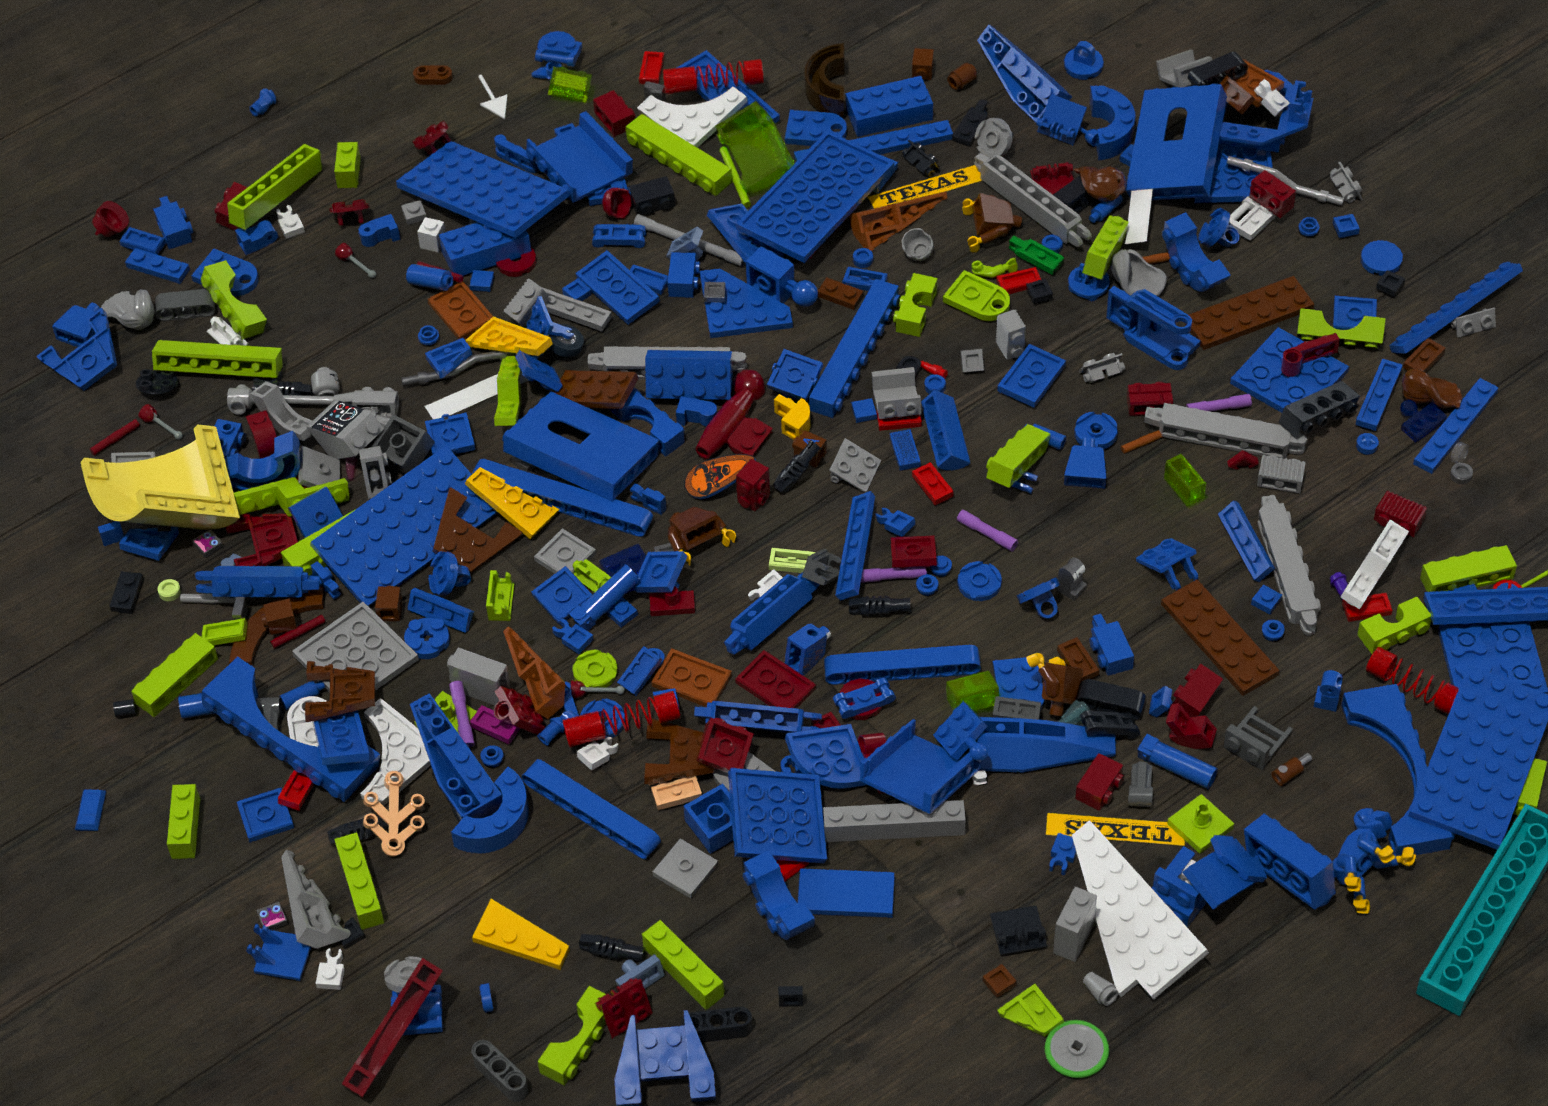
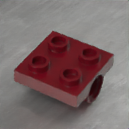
M503 686L494 691L499 699L494 708V715L497 719L537 735L545 729L542 723L543 718L535 711L532 699L528 695H522L514 689H508Z

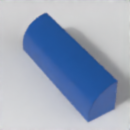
M934 390L921 401L937 468L943 470L961 469L970 464V459L954 398Z

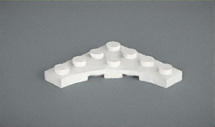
M732 87L715 99L694 105L669 104L650 95L637 109L640 114H644L698 148L748 102L747 96Z
M380 698L375 702V706L369 707L364 714L376 728L382 741V763L379 772L376 773L371 783L360 794L361 798L364 799L367 792H375L378 795V801L384 806L389 802V790L384 785V779L388 772L398 771L402 774L404 780L402 787L399 789L400 792L431 764L418 728ZM390 777L393 782L398 781L397 777ZM368 797L367 801L374 802L375 799L373 797Z

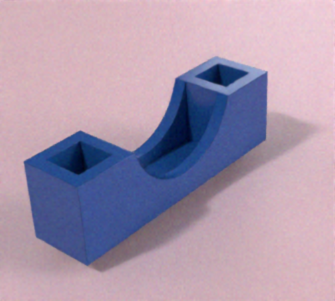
M635 387L622 409L608 408L609 411L622 421L640 419L648 422L652 426L650 436L659 439L658 451L665 457L685 443L683 427L671 420L665 411H660L650 399L643 397Z

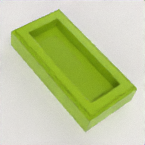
M245 618L203 625L202 638L212 645L243 641L246 639L248 623Z

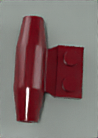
M739 390L720 408L707 425L695 448L700 457L709 459L726 443L735 454L754 456L770 436L772 427L756 418H746L754 401V395L749 390Z

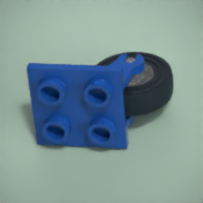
M538 296L535 305L532 307L531 317L527 321V329L551 337L553 344L546 350H551L553 353L563 357L578 355L584 344V338L580 331L567 324L552 322L542 296Z

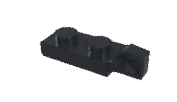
M980 99L975 108L971 107L953 133L952 141L971 147L975 140L977 127L983 120H987L988 101Z

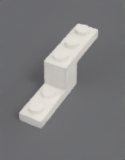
M1389 520L1341 595V598L1348 604L1360 609L1409 531Z

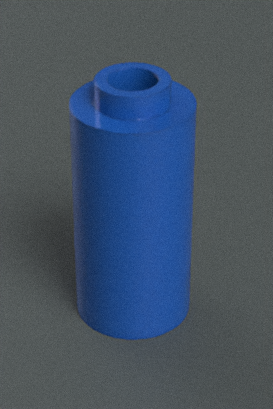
M412 264L406 273V280L411 285L447 291L453 284V276L448 270Z

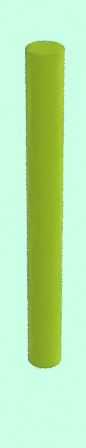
M723 146L719 151L725 165L731 168L732 181L745 208L751 206V202L727 147Z

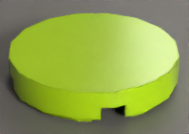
M590 650L579 655L572 668L574 680L583 682L586 687L607 688L616 680L618 673L616 660L611 654L603 653L601 650Z

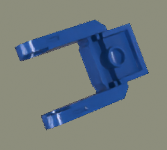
M1113 286L1108 292L1106 318L1124 329L1123 335L1131 345L1173 370L1184 369L1188 362L1187 351L1151 330L1149 325L1152 320L1176 334L1187 335L1192 327L1191 317L1146 289L1137 290L1130 296L1125 291ZM1181 321L1186 323L1187 325L1184 327H1179L1175 323ZM1180 356L1183 360L1177 362L1172 360V357Z

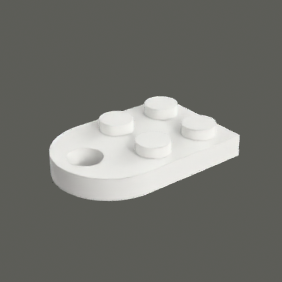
M309 696L297 700L290 707L287 720L291 739L318 747L313 723L305 722V711L303 709L305 708V702H325L326 700L316 696Z

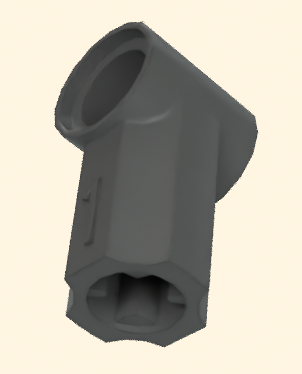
M281 697L257 698L256 704L260 712L278 730L279 717L282 716Z
M1139 761L1136 764H1132L1128 806L1152 807V766L1147 762Z

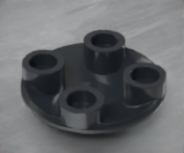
M144 369L140 371V377L136 380L137 389L147 394H163L173 390L178 385V378L174 375V371Z

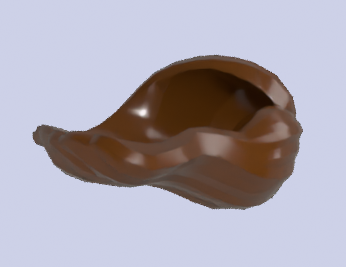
M1083 166L1074 169L1077 174H1080L1086 192L1094 199L1105 202L1113 201L1125 192L1127 182L1123 172L1114 167L1098 169Z
M1420 369L1408 370L1403 376V395L1409 402L1416 404L1431 402L1440 408L1460 407L1462 394L1457 384L1444 379L1430 377Z

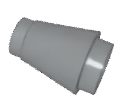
M1093 972L1088 973L1084 977L1083 983L1099 1004L1108 1006L1118 997L1116 986Z

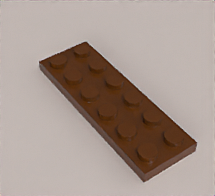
M1292 276L1189 314L1192 319L1190 332L1201 341L1200 347L1206 350L1300 314V309L1314 310V303L1297 279Z
M1198 579L1161 599V605L1242 696L1279 676L1280 670Z

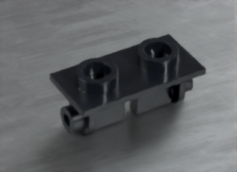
M908 140L911 146L902 151L904 159L913 166L920 161L915 167L924 176L931 177L935 169L939 172L941 171L937 165L939 161L932 154L927 155L925 153L926 150L918 142L914 144Z

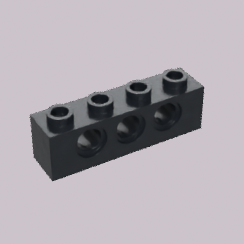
M1343 381L1337 382L1285 406L1278 423L1298 438L1304 434H1309L1319 427L1322 428L1332 421H1337L1347 414H1352L1357 408L1360 395Z

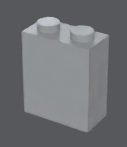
M458 648L455 654L451 655L448 659L449 679L451 682L462 681L464 692L467 696L496 705L499 699L494 691L500 686L511 689L506 664Z
M1076 886L1074 887L1055 925L1054 954L1076 962L1095 924L1097 895Z

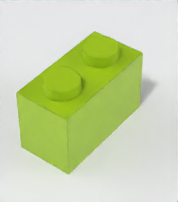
M338 142L334 170L337 188H358L361 161L358 142Z

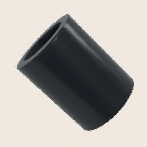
M134 699L113 702L116 718L137 714Z

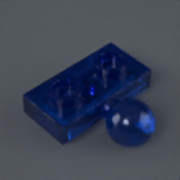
M1405 400L1400 405L1401 413L1407 417L1411 416L1410 419L1402 424L1400 429L1415 443L1445 422L1447 415L1434 403H1430L1420 411L1417 410V404L1413 400Z

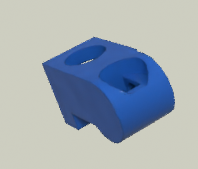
M392 214L374 219L359 227L361 243L366 247H373L378 242L390 238L393 242L401 240Z
M266 220L247 230L242 228L235 230L238 244L245 255L272 244L278 238L277 231Z
M681 396L676 410V421L685 426L687 421L700 423L707 427L717 414V407L710 401Z
M1328 670L1323 673L1321 686L1317 687L1314 701L1315 708L1336 712L1343 676L1339 672Z

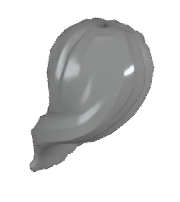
M1122 249L1114 254L1112 258V274L1120 283L1123 291L1130 296L1135 291L1146 289L1156 296H1159L1167 282L1165 273L1148 264L1138 252Z
M142 289L138 290L135 295L129 294V291L117 293L106 300L101 306L107 313V317H114L124 326L135 330H142L148 327L153 321L155 312L148 291Z

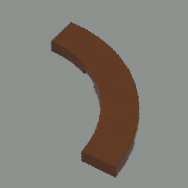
M322 586L319 590H308V593H303L302 597H279L270 603L290 599L295 615L305 611L323 609L324 588ZM264 607L247 621L246 639L234 642L229 664L239 657L253 666L256 650L261 643L260 640L266 632H270L269 627H264L261 614H265Z

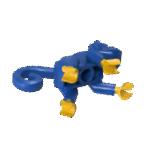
M1371 808L1361 809L1355 813L1353 819L1357 830L1347 836L1339 855L1332 861L1334 878L1336 877L1340 884L1347 885L1348 891H1353V904L1356 907V912L1361 914H1368L1370 910L1369 900L1365 899V881L1362 875L1372 865L1377 869L1397 866L1399 863L1412 866L1416 858V854H1413L1414 849L1411 847H1405L1400 856L1392 854L1393 850L1389 845L1381 849L1377 839L1387 836L1386 831L1391 828L1393 822L1389 812L1373 811ZM1329 898L1327 901H1325V902H1324L1322 905H1320L1319 907H1322V906L1326 905V904L1330 901L1331 898Z

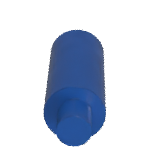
M1119 195L1113 201H1101L1091 210L1089 220L1093 223L1102 221L1123 202V197Z
M1038 424L1033 425L1050 433L1048 446L1058 450L1063 449L1067 436Z
M312 680L279 697H281L285 710H288L301 698L319 696V691L325 689V685L322 681L314 683Z

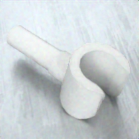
M980 770L972 776L974 785L987 783L985 770Z

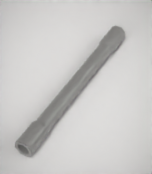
M639 214L634 220V225H643L647 231L655 232L673 240L685 234ZM700 239L698 247L704 252L720 257L740 267L744 266L745 262L736 251L728 250Z

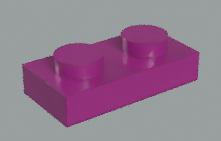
M482 705L470 721L472 728L507 744L512 742L521 729L497 719L494 715V710Z

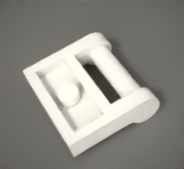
M1246 197L1242 204L1230 215L1228 224L1233 226L1241 236L1251 241L1275 218V214L1251 198ZM1247 210H1250L1239 222L1236 221Z

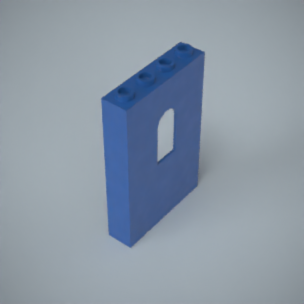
M1221 84L1165 89L1155 88L1144 91L1126 185V192L1130 199L1131 191L1153 189L1151 200L1209 197L1227 99ZM1178 108L1185 109L1187 111L1183 139L1164 141L1169 114Z
M552 391L541 398L534 408L529 409L527 414L522 419H519L510 430H507L502 438L504 442L503 452L611 501L658 457L659 439ZM552 422H563L590 435L581 444H578L551 432L548 429V425Z

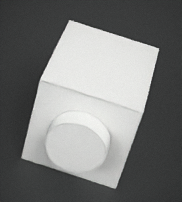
M425 217L417 231L420 248L439 253L441 250L439 234L446 232L445 224L443 221Z

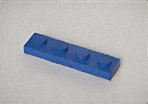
M1382 359L1357 416L1355 425L1374 431L1377 430L1402 371V364Z
M1233 500L1218 515L1253 579L1260 582L1275 567L1239 502Z

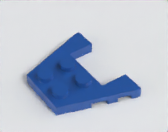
M103 308L98 309L86 318L96 334L62 359L52 345L37 355L41 362L83 391L117 366L107 313Z

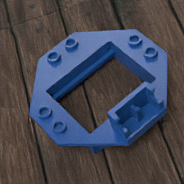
M1265 70V72L1284 81V88L1279 93L1289 102V105L1282 110L1278 130L1222 121L1219 144L1279 152L1280 144L1284 145L1286 136L1308 128L1313 105L1312 91L1304 92L1301 90L1302 87L1306 86L1304 81L1295 80L1293 85L1281 74ZM1226 102V105H1225L1224 116H1225V112H1226V108H1227V104H1228L1227 102Z

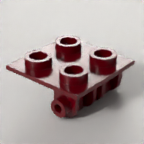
M1068 162L1060 163L1058 167L1054 163L1053 168H1051L1050 164L1047 166H1035L1030 171L1032 180L1052 195L1074 180L1072 175L1073 165Z
M628 979L627 982L616 987L618 993L612 989L610 991L611 996L607 993L599 997L595 1003L597 1009L603 1012L611 1038L628 1029L631 1015H635L636 1023L653 1014L641 979Z

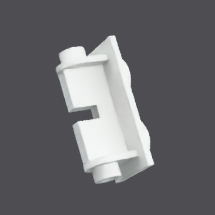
M215 316L211 319L212 328L207 330V333L219 344L248 345V342L241 339V336L235 333L220 317Z

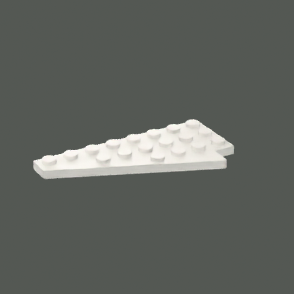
M1089 820L1072 835L1087 890L1097 895L1095 918L1116 990L1120 997H1122L1139 983L1151 998L1155 999L1209 952Z

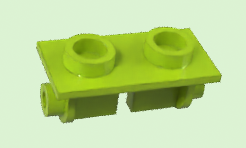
M587 559L584 561L576 560L572 565L575 571L574 575L593 592H596L611 578Z

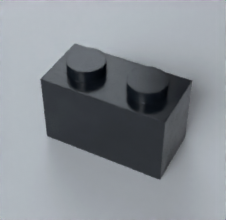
M667 176L628 186L631 205L636 216L675 207L674 191Z

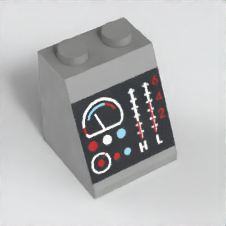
M339 400L332 402L307 426L325 452L337 459L356 456L360 449H364L384 430L372 412Z

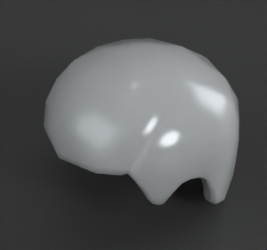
M921 228L910 229L901 240L905 255L913 261L926 260L934 250L932 237Z

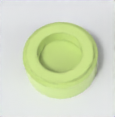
M173 579L162 581L158 586L160 598L164 601L176 600L181 594L179 583Z

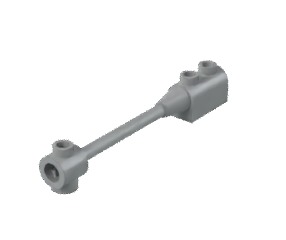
M241 384L236 388L228 389L227 404L232 413L240 415L246 409L252 408L255 402L250 394L253 392L251 388ZM364 387L362 390L334 396L283 395L288 404L330 405L335 400H339L359 408L370 407L375 410L376 414L391 418L393 414L397 416L399 407L398 391H394L390 387L384 388L383 391H374L370 387Z

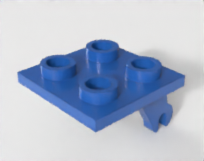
M1172 538L1163 540L1160 545L1148 549L1142 555L1136 557L1138 563L1159 573H1164L1171 588H1175L1176 591L1181 589V586L1176 579L1171 565L1178 561L1181 562L1190 579L1193 578L1194 581L1198 579V573L1190 559L1191 556L1197 553L1196 549Z
M255 924L253 931L259 934L264 944L262 949L259 946L253 949L251 944L246 949L247 953L252 955L256 961L254 973L300 981L311 946L297 942L296 934L272 931L265 925L261 929L259 924Z

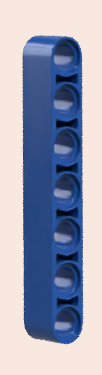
M975 645L830 655L824 659L825 680L831 685L846 684L851 680L859 678L869 679L873 682L880 678L894 681L972 675L981 670L979 649Z
M537 759L522 775V780L528 787L642 859H646L661 843L660 837L652 829L540 759Z

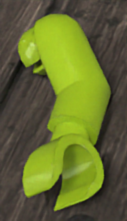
M1011 258L1006 264H999L994 267L985 266L981 261H974L972 263L973 274L986 278H995L1005 274V271L1012 273L1018 269L1016 258Z

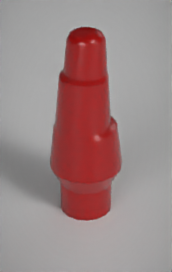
M920 361L921 367L932 375L937 374L943 378L947 377L948 371L943 369L942 366Z

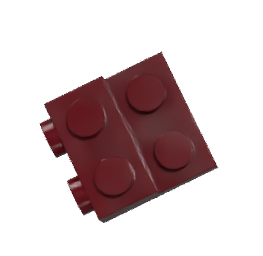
M710 718L702 735L696 761L728 773L730 768L743 769L754 733L748 732L744 727L727 724L723 719Z

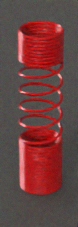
M761 59L743 61V66L738 61L736 80L732 65L728 62L726 82L722 67L718 63L716 67V84L709 64L706 67V82H704L699 65L696 67V73L694 66L663 69L665 94L697 91L698 68L705 90H707L708 67L715 89H717L718 66L721 70L725 88L728 86L729 65L736 87L738 86L739 64L746 86L763 84Z
M1378 647L1368 661L1366 672L1383 681H1387L1393 676V685L1396 672L1403 658L1399 660L1396 669L1393 671L1397 662V655ZM1411 664L1406 675L1397 685L1403 682L1404 692H1408L1414 687L1413 696L1415 698L1424 693L1425 703H1429L1435 698V709L1437 708V710L1439 709V711L1441 710V712L1449 715L1459 688L1450 683L1444 685L1445 680H1443L1434 696L1429 701H1426V694L1434 675L1431 676L1423 691L1416 696V687L1424 669L1420 671L1413 685L1405 690L1408 674L1413 667V664Z
M669 691L654 695V701L651 697H648L649 719L641 701H636L637 721L630 705L625 703L626 725L616 706L613 707L614 727L605 709L601 712L602 722L598 711L563 719L569 747L580 746V744L605 739L604 713L614 735L617 736L615 709L619 714L625 731L628 733L627 706L636 727L640 730L638 702L649 726H652L650 700L661 724L680 719V712L674 692Z

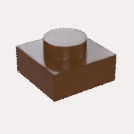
M1003 964L983 976V982L997 998L1014 988L1017 984L1015 978Z

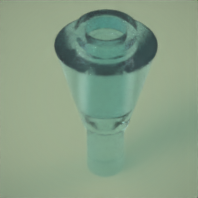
M1075 700L1058 722L1068 724L1081 722L1080 714L1090 710L1083 701Z

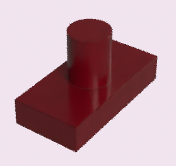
M674 586L672 592L649 593L651 616L695 613L694 590L678 591Z

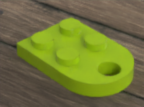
M966 270L960 274L943 295L944 303L985 321L997 320L998 315L1008 312L1010 308V297L1005 289ZM994 305H1001V306H1003V307L997 309V308H994L993 306H994Z

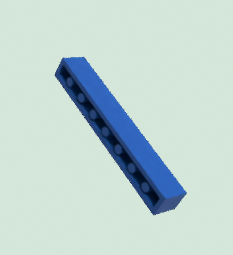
M875 279L809 396L810 411L833 418L835 413L841 410L844 397L850 394L853 381H857L860 368L866 365L869 352L875 349L878 336H882L885 323L891 320L894 307L899 305L901 298L899 286Z

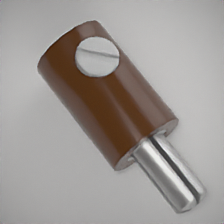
M1307 753L1299 759L1296 757L1291 758L1271 772L1273 780L1279 786L1284 785L1304 771L1303 765L1312 760L1311 755Z

